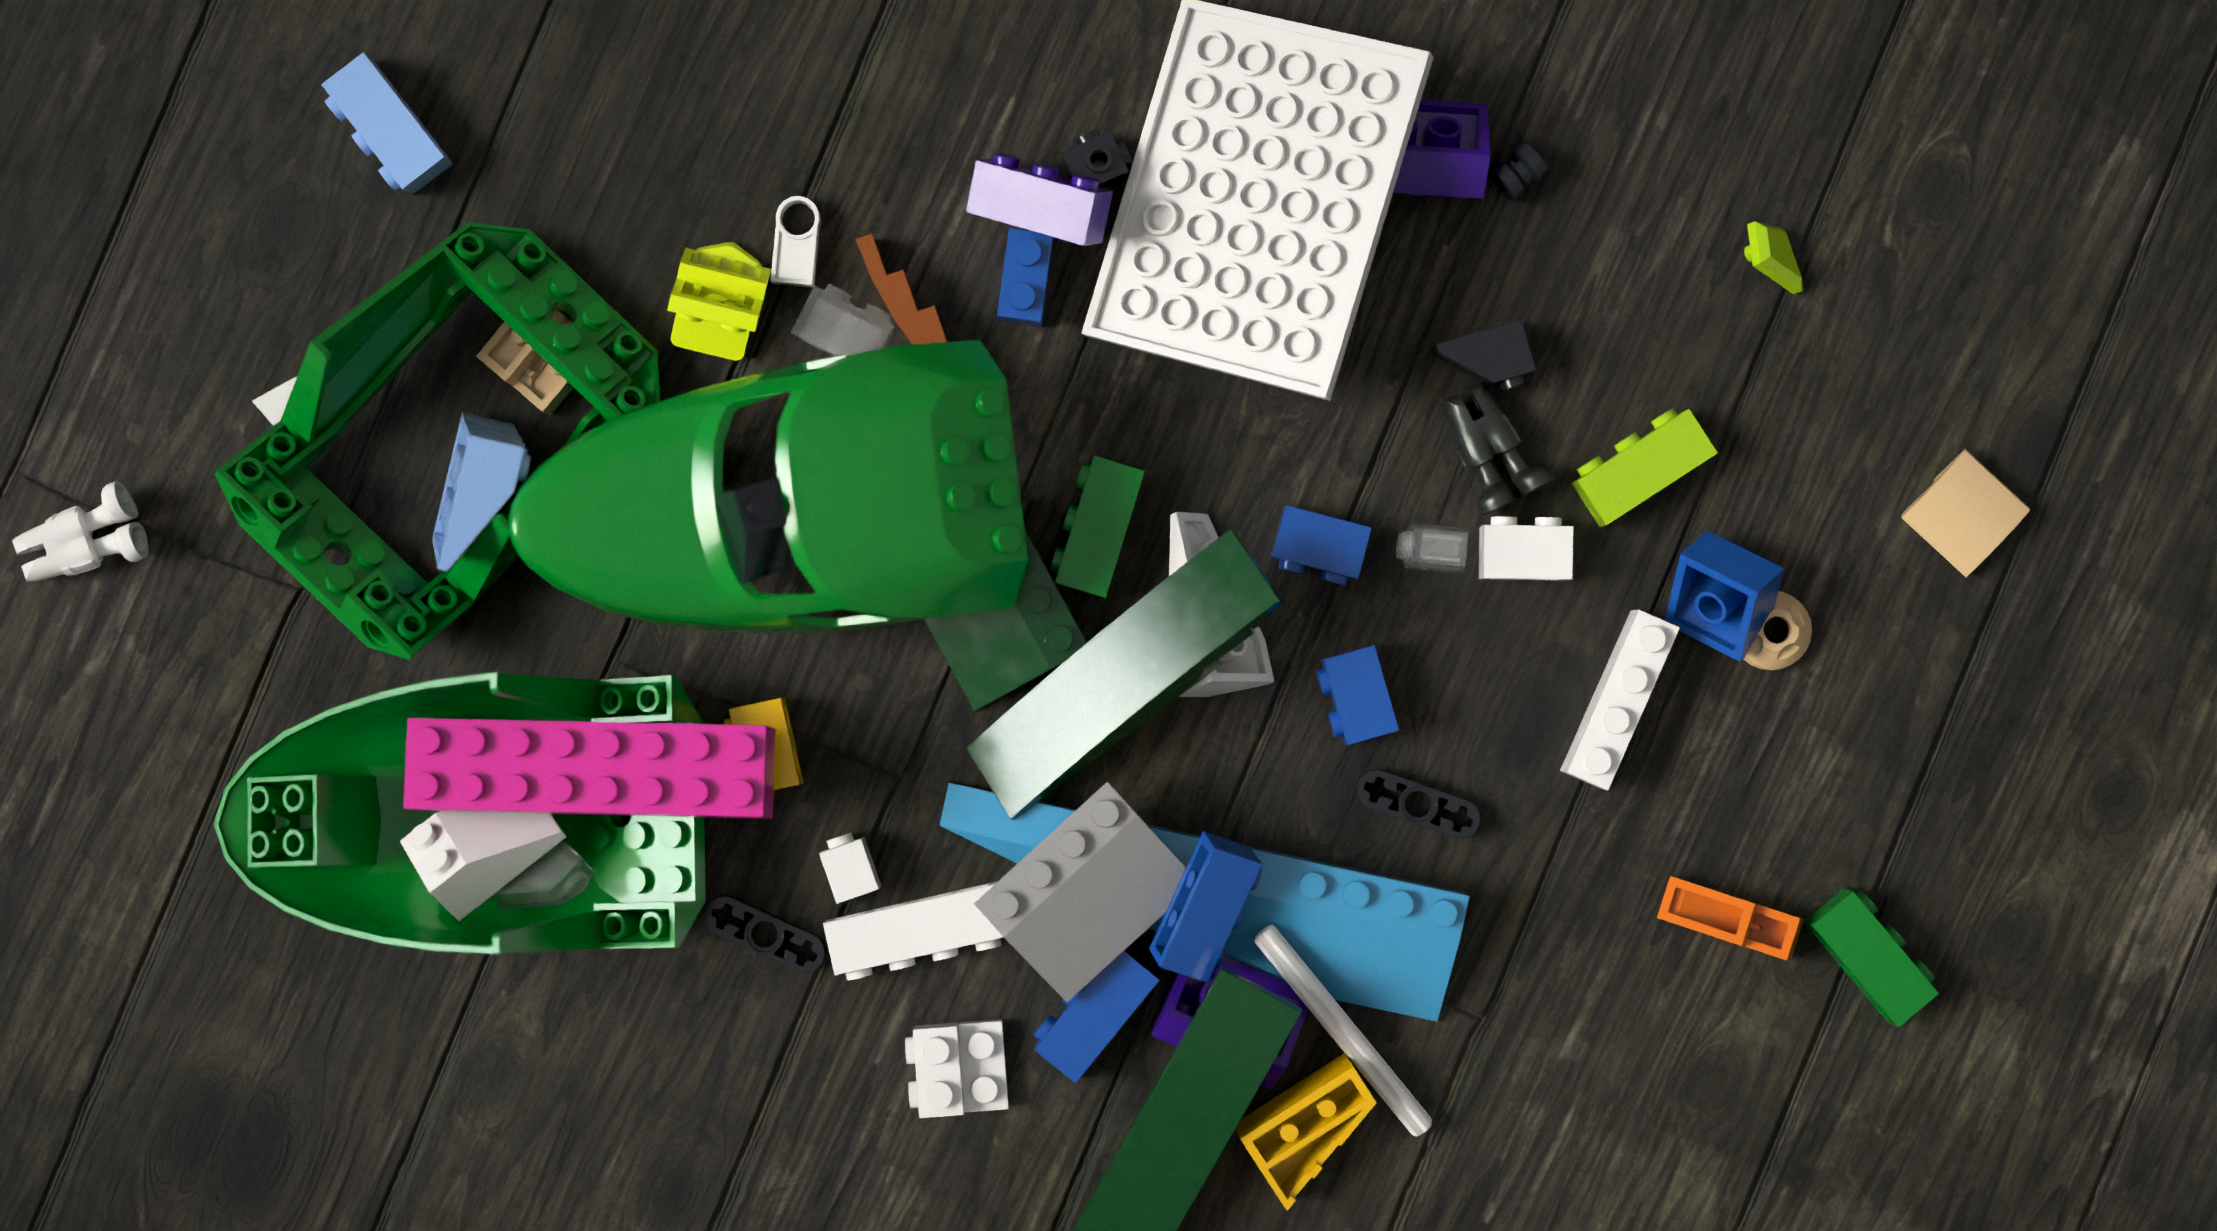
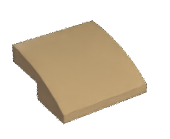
M551 312L552 317L558 323L563 325L573 323L562 312ZM505 322L476 356L549 417L574 388Z
M1965 448L1934 478L1933 484L1902 513L1901 518L1960 573L1967 577L2012 532L2030 511V507Z

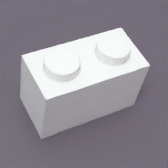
M1491 517V525L1479 527V579L1572 580L1573 526H1561L1562 518L1537 517L1535 518V526L1517 525V517Z

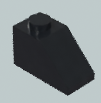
M1522 320L1437 343L1432 347L1434 357L1479 382L1483 381L1487 386L1500 383L1502 391L1527 384L1525 376L1536 371Z
M776 479L757 481L715 494L714 497L740 582L746 583L786 570L788 540L784 527L787 524V516Z

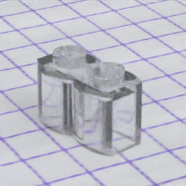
M1412 523V525H1408L1407 531L1399 532L1396 559H1404L1403 566L1408 569L1449 573L1463 572L1466 562L1468 529Z

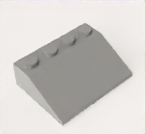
M1106 782L980 897L974 905L1050 986L1068 1002L1166 913L1186 867L1109 782Z

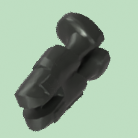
M1480 381L1468 388L1474 407L1481 417L1480 419L1472 420L1471 413L1458 394L1443 400V407L1455 435V447L1464 467L1471 470L1476 469L1482 484V495L1477 501V508L1481 515L1485 516L1516 500L1511 488L1500 476L1493 462L1494 456L1498 455L1501 457L1519 498L1555 480V476L1549 467H1533L1524 459L1517 448L1525 440L1522 433L1515 424L1514 419L1507 412L1503 411L1488 386L1483 381Z

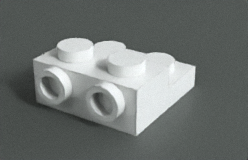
M1002 1019L914 1026L913 1037L905 1038V1052L907 1064H915L916 1081L908 1082L910 1108H919V1118L964 1115L965 1112L1009 1109Z

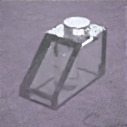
M562 840L493 894L491 898L502 909L564 905L570 898L578 896L586 889L589 879L595 872L575 850Z

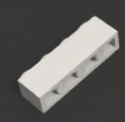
M1641 610L1630 611L1560 771L1600 789L1609 790L1677 636L1679 627Z
M997 882L826 920L823 926L834 975L845 973L847 980H854L872 975L871 967L889 963L890 971L916 965L914 957L932 954L933 961L958 956V947L975 944L976 951H982L1001 946V938L1003 936L974 905Z

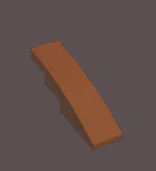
M873 234L855 239L874 285L895 322L910 343L948 342L935 306L918 311L904 270L887 275Z

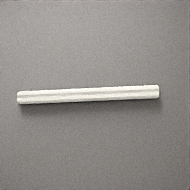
M1268 925L1260 930L1255 936V944L1411 1135L1417 1137L1426 1132L1432 1126L1431 1117L1274 925Z

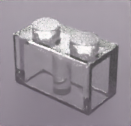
M828 284L825 290L814 285L791 334L795 338L835 357L888 347L897 329L888 322L891 315L871 304H867L865 310L849 303L852 295Z

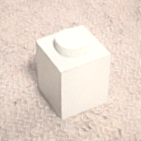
M852 832L827 840L829 849L822 851L819 855L836 904L878 890L881 887L865 837L854 840Z

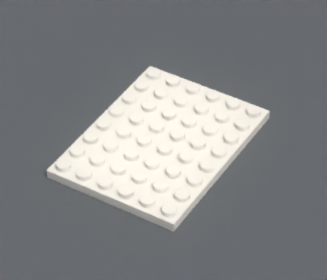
M1182 0L1082 334L1101 341L1330 401L1434 56L1424 50L1199 0Z

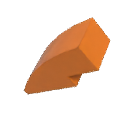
M1673 876L1669 878L1657 915L1659 919L1786 961H1791L1804 921L1802 918Z

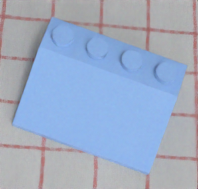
M462 412L432 537L438 569L447 571L514 493L516 482H525L530 455H527L528 450L524 449L525 443H522V437L519 436L514 424Z

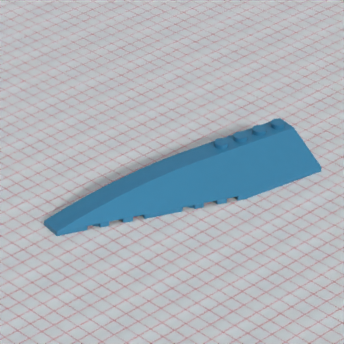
M949 782L940 826L1018 864L1077 809L1038 802L1015 820H1012L994 792ZM1148 825L1184 866L1187 867L1201 836ZM1251 847L1262 863L1261 878L1257 887L1250 891L1243 905L1242 920L1239 926L1231 931L1225 944V956L1287 983L1255 944L1257 933L1268 925H1274L1335 1000L1438 1021L1462 934L1469 901L1468 894L1457 890ZM1165 914L1149 928L1157 932Z

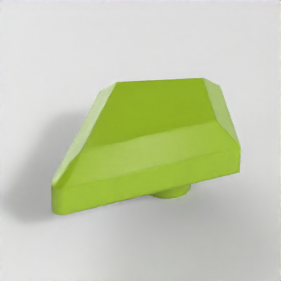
M1756 221L1747 224L1750 243L1744 249L1747 260L1752 262L1753 267L1792 294L1802 292V277L1784 229Z

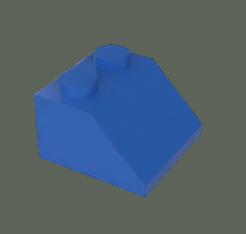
M1706 531L1680 554L1665 621L1679 627L1680 632L1741 662L1776 603L1784 568Z

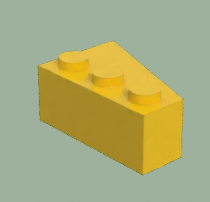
M1343 1053L1242 1118L1236 1127V1131L1286 1211H1288L1296 1201L1295 1197L1311 1177L1314 1179L1323 1168L1321 1165L1338 1145L1341 1146L1374 1107L1376 1101L1346 1054Z

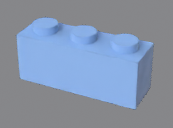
M364 52L321 84L330 95V97L324 100L326 105L341 122L346 118L357 130L351 135L367 156H370L373 152L384 165L378 171L394 191L401 187L404 191L413 195L453 164L377 64Z

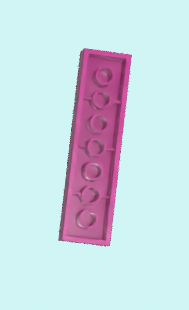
M408 718L403 809L418 811L773 819L776 729L764 725Z

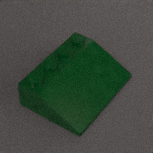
M1026 530L1028 563L1013 609L924 619L974 711L1064 663L1087 643Z

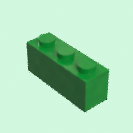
M1098 456L1093 457L1091 465L1082 464L1075 488L1083 490L1078 507L1069 506L1062 529L1070 532L1065 549L1056 548L1049 571L1057 574L1056 584L1106 599L1145 471Z
M1843 888L1803 922L1886 1022L1899 1028L1939 994L1931 984L1935 977L1919 959H1916L1914 962L1911 961L1902 950L1907 945L1906 942L1891 925L1884 928L1875 918L1874 914L1878 912V909L1862 891L1855 894L1854 891Z

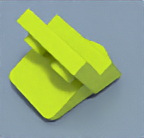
M734 242L704 246L696 250L685 248L667 311L676 313L671 334L672 343L684 349L734 361L741 360L746 351L750 331H756L772 269L762 267L758 260Z

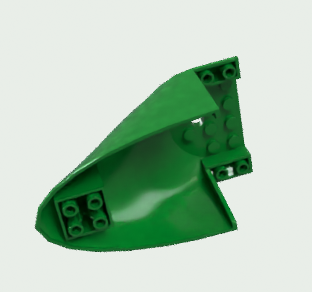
M496 672L422 682L379 692L328 709L282 732L250 756L224 789L214 821V827L225 860L250 889L281 910L328 930L383 944L431 951L503 954L586 949L677 948L682 944L706 901L704 817L631 816L630 822L625 826L620 815L552 814L566 835V838L462 920L458 921L430 894L400 842L415 827L422 824L433 814L440 812L403 809L408 718L703 724V721L674 675L592 680Z

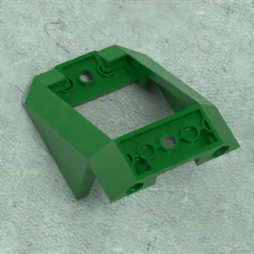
M467 222L322 332L309 344L281 420L215 472L219 485L239 525L370 649L410 660L471 608L519 557L512 544L508 530L512 501L501 514H497L489 522L472 545L447 571H442L431 582L427 583L308 470L317 458L472 292L594 406L580 420L561 449L582 434L618 416L660 401L657 349L530 229ZM563 311L571 317L573 323L569 325L560 324L554 320L551 312ZM330 549H338L346 554L348 563L344 565L333 564L327 559L325 552Z

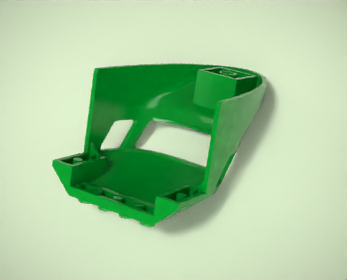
M980 340L898 345L805 362L702 387L631 411L582 434L539 465L520 488L512 503L509 514L508 530L518 555L530 569L554 588L604 611L644 622L704 631L758 634L842 632L928 618L1013 609L1028 563L1006 378ZM785 392H790V397L778 423L776 445L778 489L787 516V524L784 530L795 564L815 590L814 594H764L756 590L751 581L741 583L714 497L715 494L723 492V444L734 413L743 406ZM840 609L864 614L843 618L806 615L808 613Z

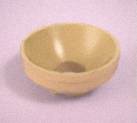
M1778 591L1774 607L1743 659L1748 664L1759 669L1777 670L1792 665L1806 652L1811 641L1812 625L1807 610L1793 596ZM1775 616L1784 619L1789 629L1786 639L1780 643L1770 642L1764 634L1765 623Z

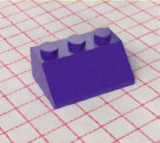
M1421 99L1393 193H1403L1412 196H1449L1456 199H1484L1491 156L1487 104Z
M1225 955L1221 965L1213 970L1208 982L1177 973L1151 1033V1036L1175 1047L1222 966L1302 1008L1301 1014L1261 1083L1262 1086L1272 1090L1288 1066L1308 1007L1289 984Z

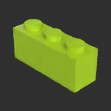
M1671 408L1651 421L1655 429L1642 438L1639 437L1637 432H1634L1614 445L1618 453L1603 462L1600 456H1597L1577 469L1581 477L1571 484L1599 527L1608 525L1718 454L1690 409L1677 414L1674 408Z

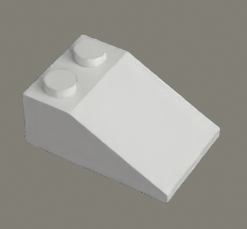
M440 811L415 827L400 842L430 894L460 921L566 838V835L552 814Z

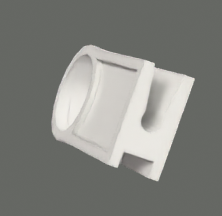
M802 196L790 197L784 200L777 209L771 271L772 284L814 288L821 214L816 205L808 198ZM802 203L807 205L815 214L813 227L802 235L790 234L786 231L782 222L784 212L794 204Z

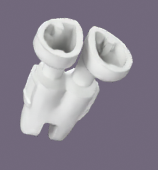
M118 481L109 483L102 489V504L94 510L86 512L78 506L71 507L58 514L55 513L46 519L45 523L14 538L12 542L18 555L39 551L45 548L47 553L46 556L39 557L21 566L26 581H40L63 574L66 576L78 575L100 567L104 559L103 556L122 554L130 562H137L146 558L149 551L147 535L143 526L137 522L121 526L115 532L101 538H92L94 530L138 517L137 507L127 489Z

